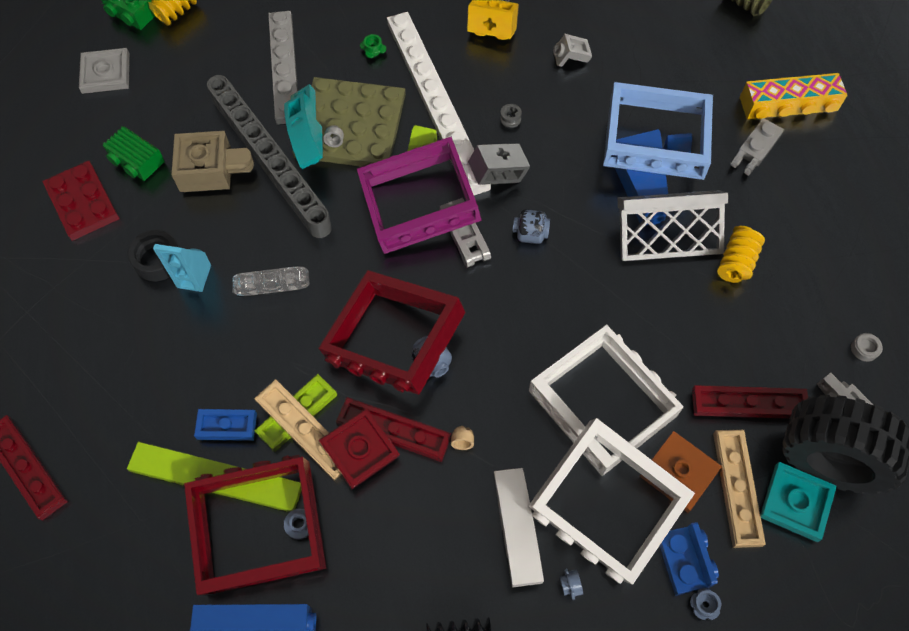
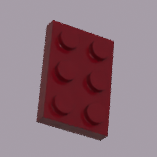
M86 161L42 181L72 241L120 219L90 161Z

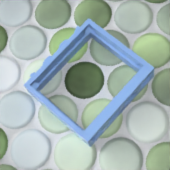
M614 82L610 98L603 166L704 180L711 164L713 95ZM619 105L701 115L700 154L616 143Z

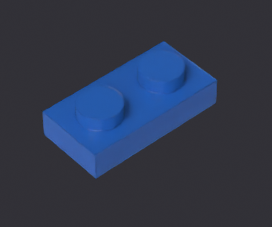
M198 409L194 437L197 440L254 441L257 413L255 410Z

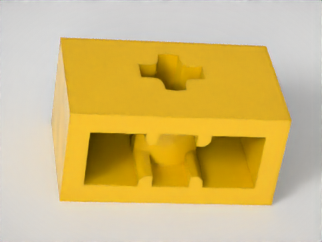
M472 0L468 5L467 32H473L478 36H496L497 39L501 40L511 39L517 28L519 4L500 0Z

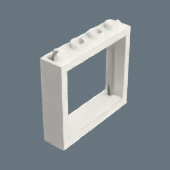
M606 325L531 380L529 392L574 443L585 426L549 385L600 347H603L664 413L629 441L637 449L676 418L683 409V405L675 398L676 394L668 391L661 383L660 377L642 363L639 354L634 350H630L624 344L621 335H616ZM594 438L583 452V455L601 476L605 475L622 461L615 454L610 456Z
M596 418L589 421L528 507L534 511L532 516L542 525L547 526L550 523L559 531L556 535L570 546L574 542L583 550L580 554L594 565L599 561L608 568L605 573L619 584L624 581L633 585L695 493ZM593 438L673 498V501L627 568L546 506L549 499Z

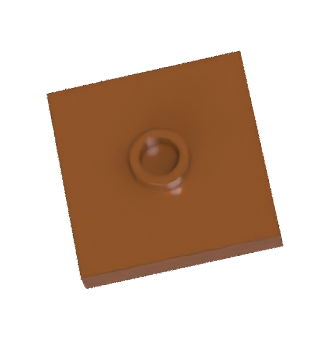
M674 431L652 459L653 462L695 493L684 509L687 513L691 511L722 467ZM643 475L639 476L647 483H649L651 486H653L655 489H657L659 492H661L663 495H665L667 498H669L671 501H673L672 497H670L668 494H666L664 491L658 488L655 484H653Z

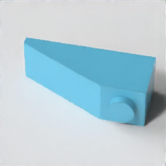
M159 244L154 245L155 253L177 288L203 292L211 267L205 252L195 248L185 249Z

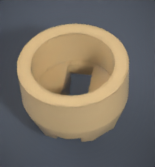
M464 426L455 428L451 436V446L458 450L471 449L474 446L472 430Z

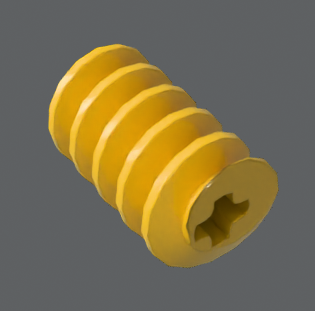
M152 0L148 5L153 14L165 25L169 26L171 24L169 17L174 21L177 20L175 12L183 15V8L189 10V3L195 5L197 0Z
M735 226L730 236V241L727 244V249L723 254L724 257L720 262L721 265L717 270L718 275L726 282L731 283L750 279L753 275L752 271L756 267L755 262L759 259L758 254H760L765 242L764 236L750 227Z

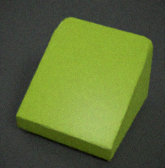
M414 125L408 151L436 142L437 131Z

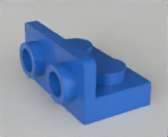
M698 522L691 523L688 527L670 530L659 546L675 596L698 591L703 588H711L718 583L717 578L719 577L718 568L713 559L710 560L707 551L708 539L703 529L700 530Z

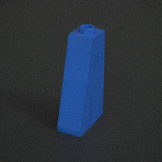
M659 129L616 139V143L663 149ZM615 168L628 197L668 194L665 174ZM657 212L650 222L654 225L659 224L665 220L666 215L663 212ZM642 213V214H643L645 217H647L650 213ZM636 214L639 223H641L643 219L638 214Z
M308 604L193 605L190 631H316V613H312V608Z

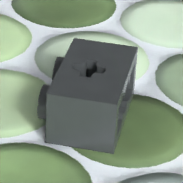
M520 144L477 145L468 160L478 185L519 183L530 168V164Z

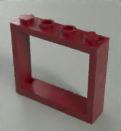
M367 270L321 343L319 350L325 356V361L331 363L335 368L341 366L347 368L349 372L356 376L366 375L380 385L387 383L393 385L395 389L402 393L405 390L420 395L438 363L440 355L444 352L461 322L465 310L459 297ZM375 295L440 315L408 372L342 349Z
M287 455L282 457L281 462L271 464V461H260L253 463V468L242 470L241 467L229 468L223 471V475L213 477L212 474L200 475L201 477L195 478V481L184 483L197 595H212L326 569L310 463L307 459L299 455ZM299 473L312 556L214 578L204 494Z

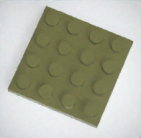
M314 77L311 86L316 94V120L322 126L323 158L319 161L364 167L391 157L405 100V88ZM331 125H336L343 130L344 139L339 147H330L323 140L325 130Z

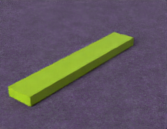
M138 442L127 470L184 485V483L195 481V478L201 477L200 475L212 474L213 477L223 475L225 469L237 466ZM277 477L212 493L291 512L296 509L302 489L300 482Z

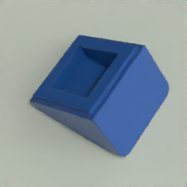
M692 133L667 135L663 149L691 153Z

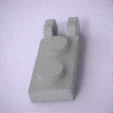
M763 118L741 146L731 166L736 168L743 158L750 163L746 166L744 173L749 176L772 149L784 129Z

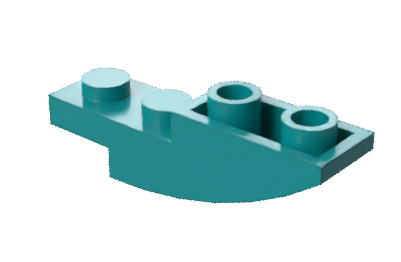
M309 84L292 94L290 100L284 103L288 135L298 164L302 169L316 164L323 158L322 126L316 120V94L314 88Z

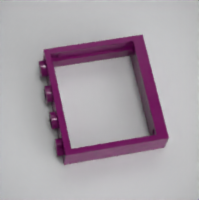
M452 136L357 169L375 232L384 254L481 221L478 205ZM451 160L466 201L385 229L372 186Z

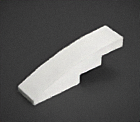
M523 468L494 471L501 527L504 535L512 587L543 584L544 578L532 510L528 507L530 500Z

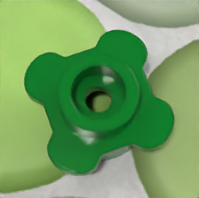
M368 35L360 43V48L364 49L368 58H373L379 53L386 52V46L382 45V40L378 35Z

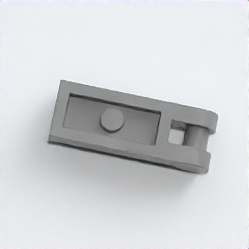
M460 198L458 200L446 203L439 207L440 210L463 203L465 201L463 198ZM476 223L450 231L466 268L473 266L476 261L491 259L489 248ZM476 245L478 250L470 252L469 248Z

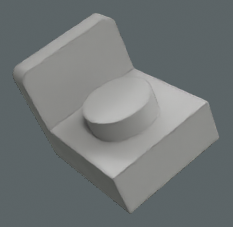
M564 34L553 49L557 66L561 67L568 58L586 63L592 58L588 40Z

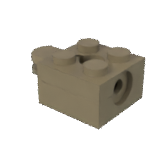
M225 131L180 133L174 135L171 175L180 192L230 189V174L248 173L254 167V161L249 149H231Z

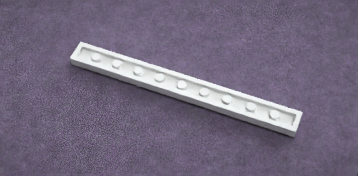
M404 12L387 17V25L440 139L452 136L473 195L489 191L491 184L478 185L470 168L468 160L474 152V148L409 13Z

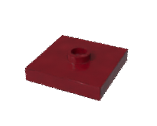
M367 408L318 440L351 490L400 456V453Z

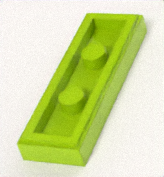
M317 374L295 393L293 397L314 417L337 396V392ZM271 416L254 430L274 452L291 438Z

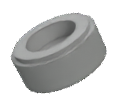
M863 333L853 340L851 350L855 357L869 362L875 360L882 353L883 346L881 341L873 334Z

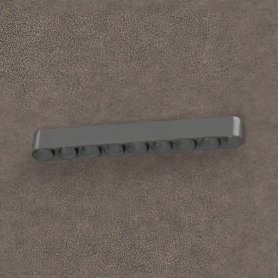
M222 75L212 76L207 81V87L214 105L246 148L249 149L252 156L310 234L316 238H323L329 235L332 226L325 206L228 79Z

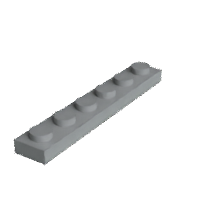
M291 11L268 13L274 110L277 125L286 124L284 103L289 101L290 96L298 91Z

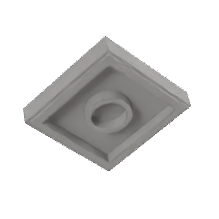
M121 48L81 53L79 89L81 93L129 89L130 53L128 49Z

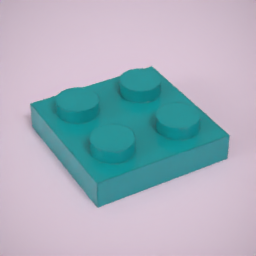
M778 462L772 474L760 517L815 542H819L824 535L837 486Z

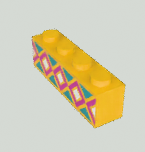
M839 73L747 81L740 95V100L747 119H763L766 117H786L789 115H808L811 113L838 111L847 97V92Z

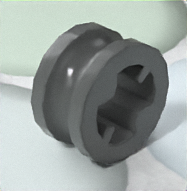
M515 104L503 106L500 111L501 123L510 128L518 126L521 122V108Z

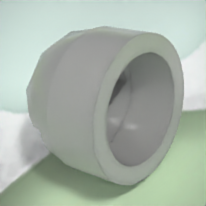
M336 125L329 126L325 130L323 137L325 144L330 147L342 145L344 139L343 130Z

